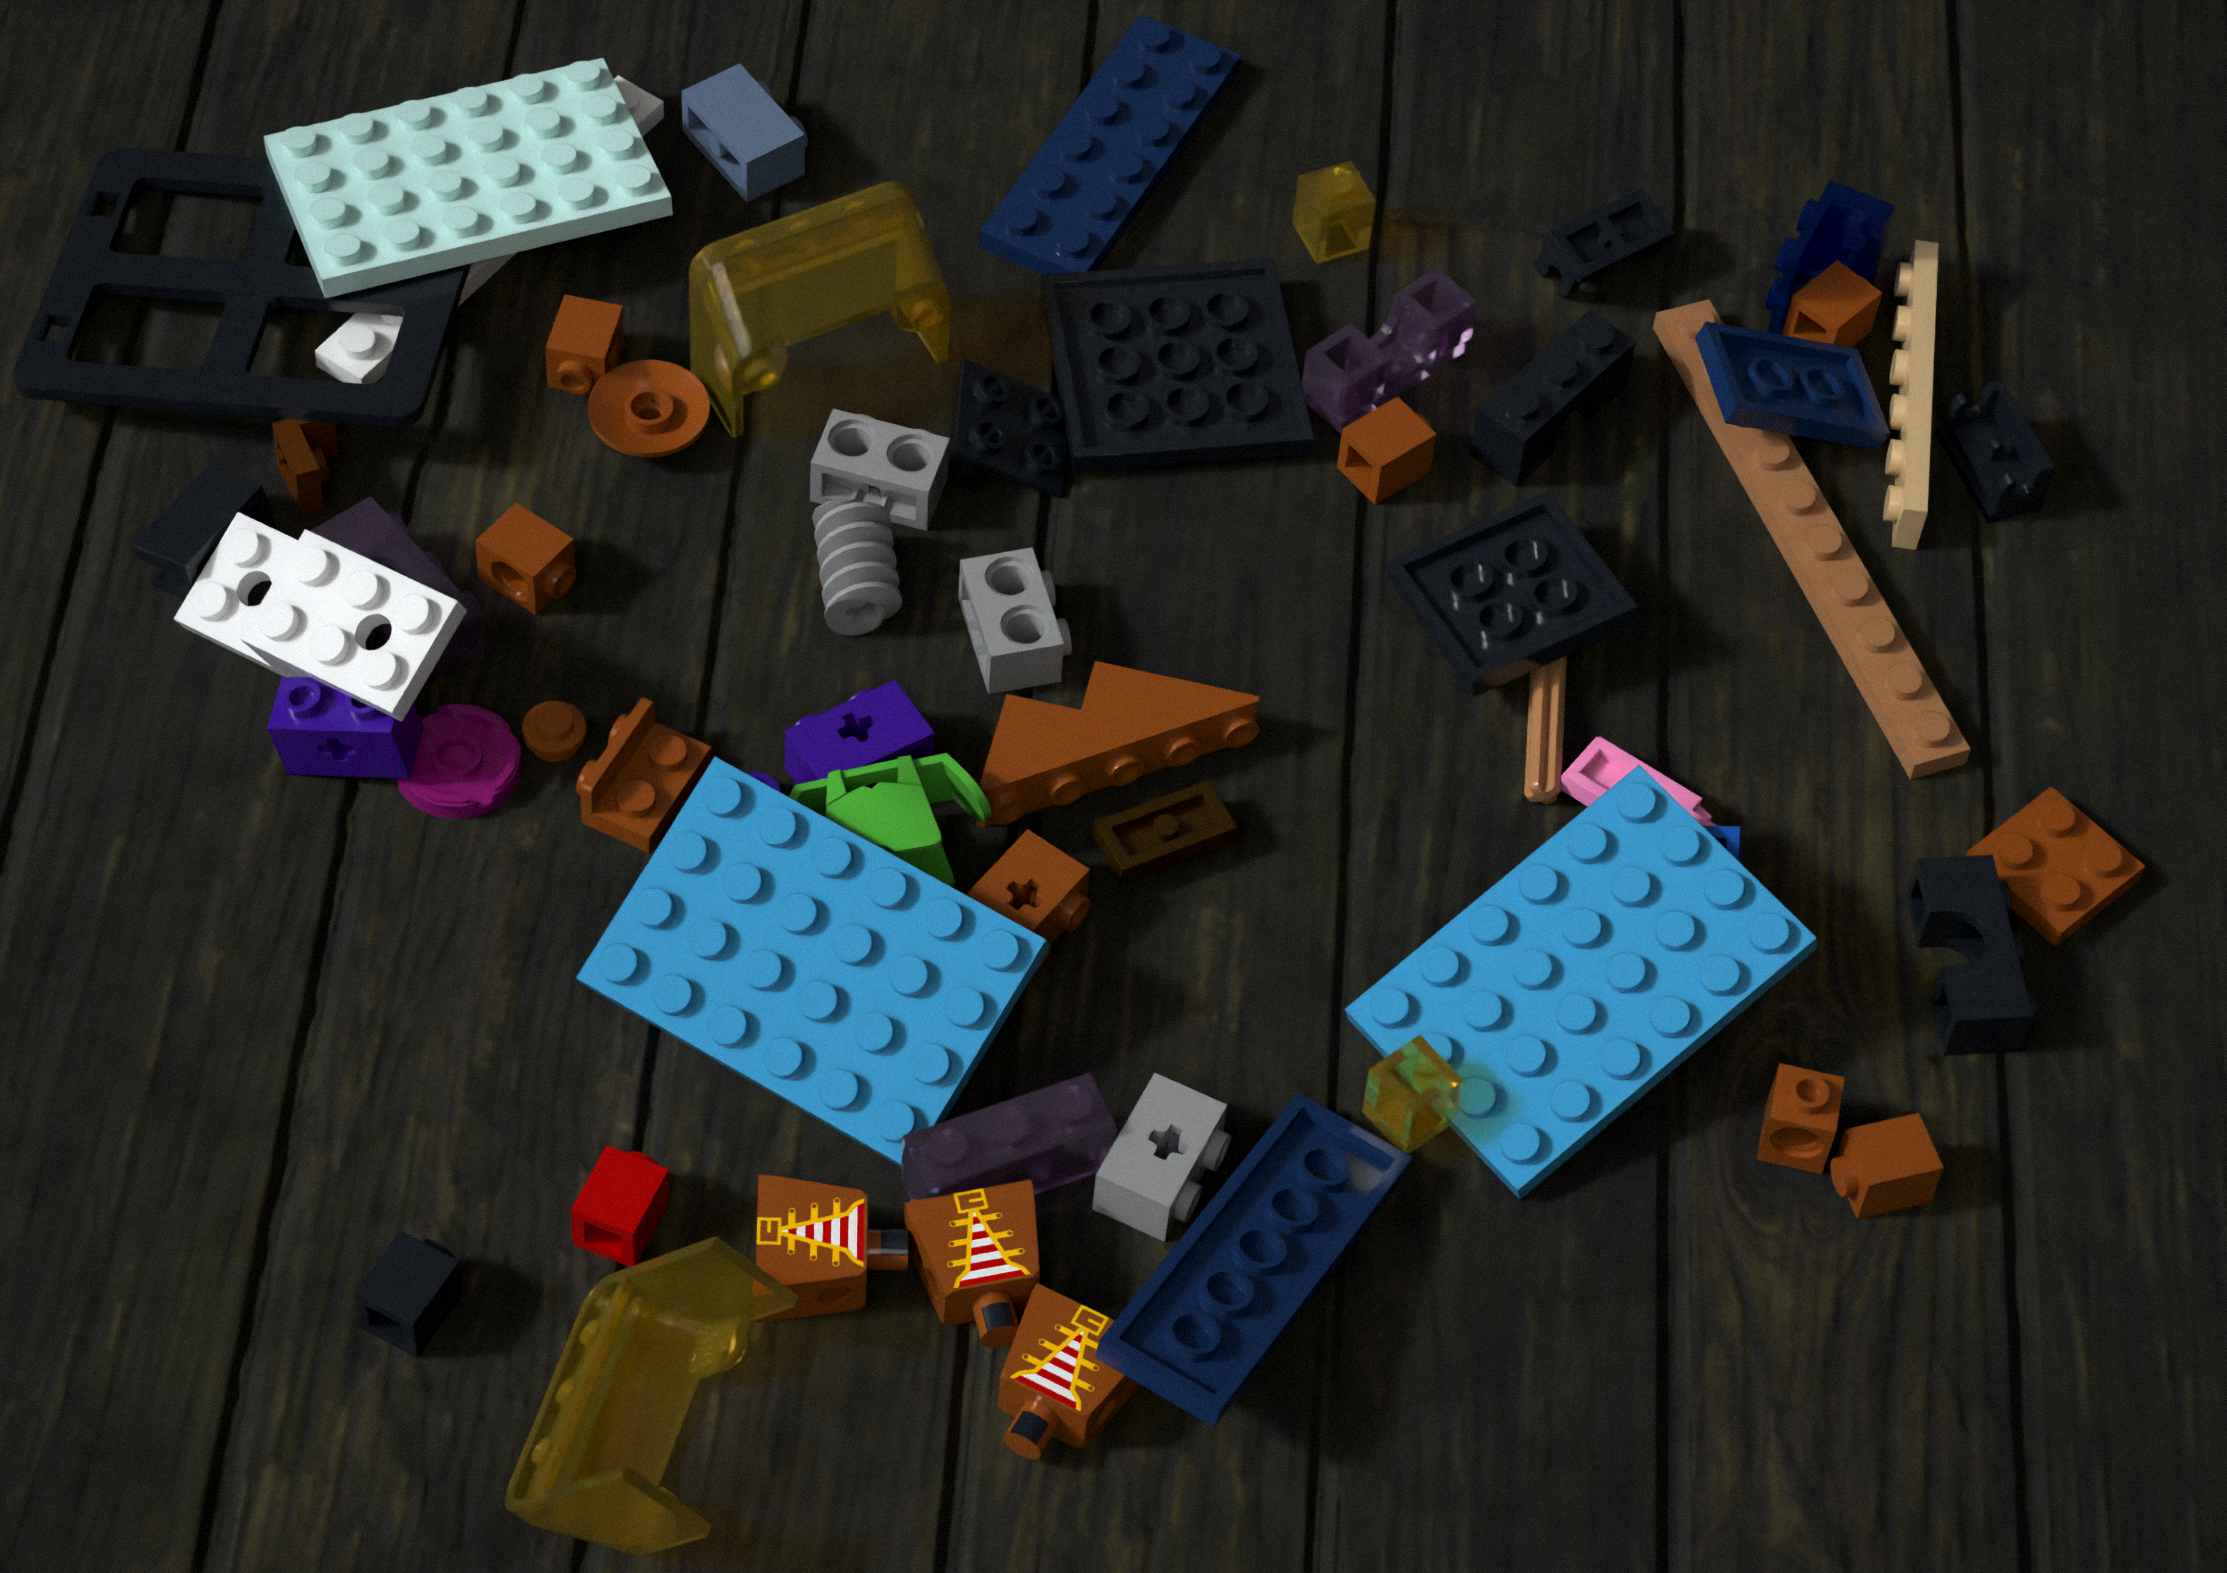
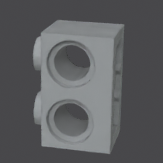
M832 409L811 460L810 501L823 504L827 501L841 498L853 499L858 502H872L882 505L889 511L891 522L927 531L948 478L950 438L935 435L923 429H912L876 420L864 414H853Z
M1033 547L960 560L958 599L988 695L1061 682L1063 656L1071 655L1072 651L1070 632L1065 618L1056 619L1052 608L1056 604L1053 579L1049 570L1040 571Z

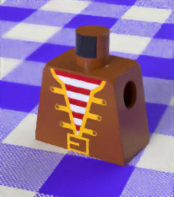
M759 1174L755 1322H772L861 1309L866 1305L867 1270L908 1271V1230L867 1229L868 1194L860 1189Z
M1032 1180L905 1202L903 1230H908V1253L940 1321L949 1326L976 1321L981 1343L986 1347L997 1348L1013 1343L1019 1327L1016 1313L1025 1311L1032 1290L1040 1282L1035 1199Z
M1039 1283L1032 1290L1002 1369L998 1394V1407L1004 1413L1014 1417L1004 1435V1441L1016 1454L1031 1460H1037L1041 1457L1052 1437L1075 1448L1087 1447L1141 1386L1129 1377L1094 1358L1099 1340L1115 1320Z

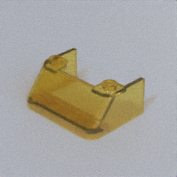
M889 181L718 240L704 247L690 264L691 373L704 385L712 407L732 438L743 435V395L753 391H762L773 386L785 369L787 347L891 310L892 318L897 326L905 332H917L936 363L948 360L950 295L919 205L908 188L901 182Z
M717 1236L617 1271L603 1278L590 1291L575 1320L505 1494V1507L507 1510L532 1526L635 1556H644L708 1537L712 1524L680 1503L677 1496L669 1490L659 1487L660 1481L699 1380L712 1376L721 1370L728 1371L741 1360L747 1349L748 1338L746 1334L751 1322L793 1308L798 1295Z

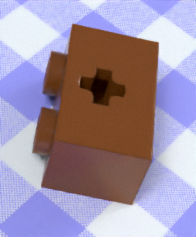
M1027 829L966 895L1047 940L1050 948L1036 969L1037 971L1047 959L1054 940L1064 930L1068 932L1074 931L1087 915L1091 905V900L1087 898L1090 869Z

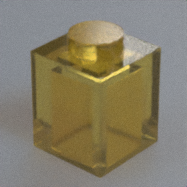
M1352 161L1298 176L1292 224L1316 264L1369 248L1376 200Z
M1419 1035L1369 1069L1362 1112L1396 1148L1409 1154L1452 1125L1451 1119L1457 1114L1464 1080Z

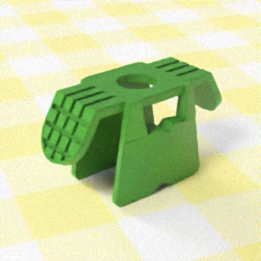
M948 753L912 760L911 755L901 756L895 760L843 771L839 769L829 772L828 778L796 784L789 795V798L952 888L955 885V878L942 847V836L929 804L954 799L979 822H984L992 816L990 804L978 784ZM877 783L872 789L866 787L869 784Z

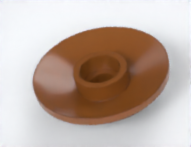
M637 360L613 368L597 381L589 396L588 416L591 427L596 435L609 447L636 457H662L687 448L701 436L709 421L710 400L702 382L687 369L661 360Z

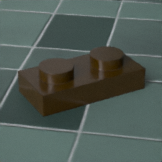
M1206 780L1094 822L1093 838L1120 884L1123 885L1236 842L1238 827L1210 781Z

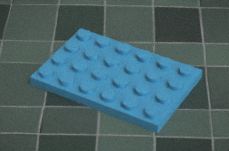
M714 757L576 979L585 987L913 1174L1050 948V945L1043 937L732 765Z
M1638 765L1345 1008L1348 1020L1521 1200L1818 948L1817 937L1646 770Z

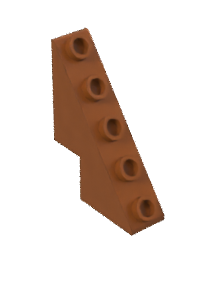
M1098 661L1094 663L1081 710L1006 694L979 785L990 804L992 816L984 822L976 820V826L985 828L994 824L1006 825L1018 820L1024 814L1051 805H1067L1076 801L1084 794L1108 786H1124L1142 775L1169 766L1181 767L1191 763L1199 756L1226 747H1242L1251 742L1259 732L1256 718L1260 696Z

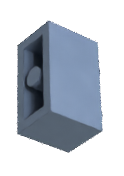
M740 63L682 90V131L746 202L754 200L805 175V148L808 146V138L804 127L796 117H789L774 101L767 85L760 80L756 81Z

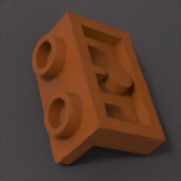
M642 697L629 715L623 713L618 717L611 729L607 748L598 760H589L579 775L576 793L580 795L582 824L650 853L712 761L711 746L656 723L655 702Z

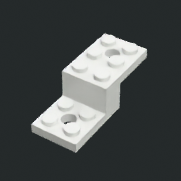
M237 512L175 615L174 620L183 628L284 677L313 678L402 722L467 610L457 600L306 529L299 540H296ZM262 581H271L272 585L261 604L248 606V595L251 589ZM381 624H391L392 632L387 643L379 649L367 650L366 640L373 628Z

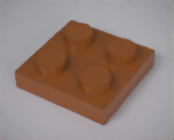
M2052 786L1966 853V856L1993 855L1999 880L2005 879L2008 883L2011 909L2055 947L2140 881L2145 869L2144 864Z

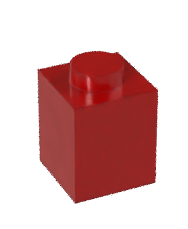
M606 1145L571 1208L573 1245L635 1269L670 1205L669 1169L660 1166L656 1160L644 1153L636 1151L626 1153Z

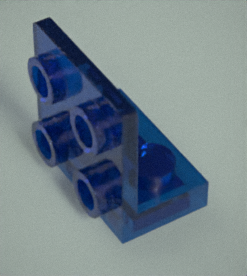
M1832 180L1827 184L1819 201L1809 198L1797 224L1796 231L1800 232L1797 240L1790 237L1786 238L1775 263L1774 269L1783 274L1782 277L1777 276L1765 303V309L1773 312L1768 333L1781 334L1785 326L1792 296L1806 286L1811 278L1817 277L1837 260L1857 275L1867 279L1873 286L1896 206Z

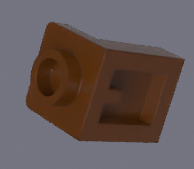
M293 419L272 423L276 464L300 516L324 509L321 484L330 481L325 459L334 457L339 452L336 423Z

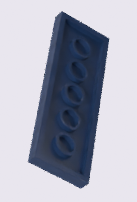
M1140 14L980 230L979 247L1042 275L1097 271L1239 73L1241 55Z
M1297 1093L1101 1337L1094 1358L1215 1428L1405 1178L1413 1157L1306 1096Z

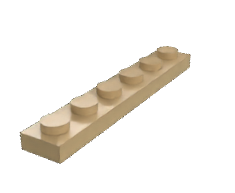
M1915 240L1909 263L1899 262L1894 284V297L1903 298V306L1897 305L1892 327V340L1901 341V350L1895 349L1891 363L1890 384L1899 385V394H1893L1891 398L1888 429L1897 430V440H1890L1885 473L1886 475L1895 476V486H1888L1883 510V520L1893 522L1892 547L1912 550L1917 548L1928 513L1939 243Z

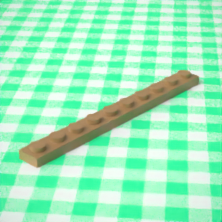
M1710 299L1656 312L1653 325L1656 335L1909 779H1915L1966 764L1971 750L1789 435L1749 427L1742 428L1725 423L1695 340L1696 335L1706 321L1724 324Z

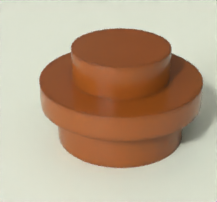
M548 701L538 704L526 714L522 723L525 744L537 757L548 762H560L571 758L586 738V721L583 714L575 706L562 701Z

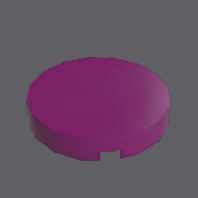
M449 704L437 707V713L428 715L424 719H422V714L419 715L424 728L410 779L396 778L400 793L415 808L437 818L466 819L486 814L508 799L519 783L522 756L518 739L510 732L509 724L500 715L478 705Z

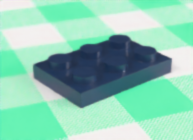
M1707 321L1696 335V343L1726 424L1877 450L1880 449L1890 435L1858 349Z

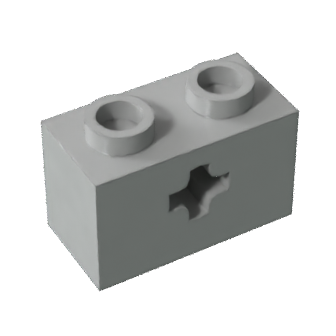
M1154 1073L1096 1174L1092 1209L1165 1242L1177 1220L1187 1223L1192 1217L1203 1190V1186L1199 1185L1198 1182L1206 1168L1215 1172L1226 1155L1231 1141V1134L1224 1132L1227 1104Z

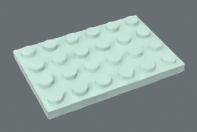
M604 58L578 61L569 66L534 74H521L513 79L478 87H465L448 94L422 100H409L396 106L365 113H353L343 118L305 127H292L283 132L264 136L267 157L325 298L673 215L671 195Z

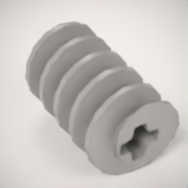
M841 498L827 501L816 507L812 516L815 527L814 537L818 548L819 576L823 588L822 599L826 608L824 612L827 626L835 633L847 637L864 635L876 630L883 623L884 619L890 618L898 612L902 605L901 593L897 589L900 583L897 570L894 569L897 560L892 549L894 538L892 531L889 529L892 524L891 517L886 508L872 502H858L853 499Z

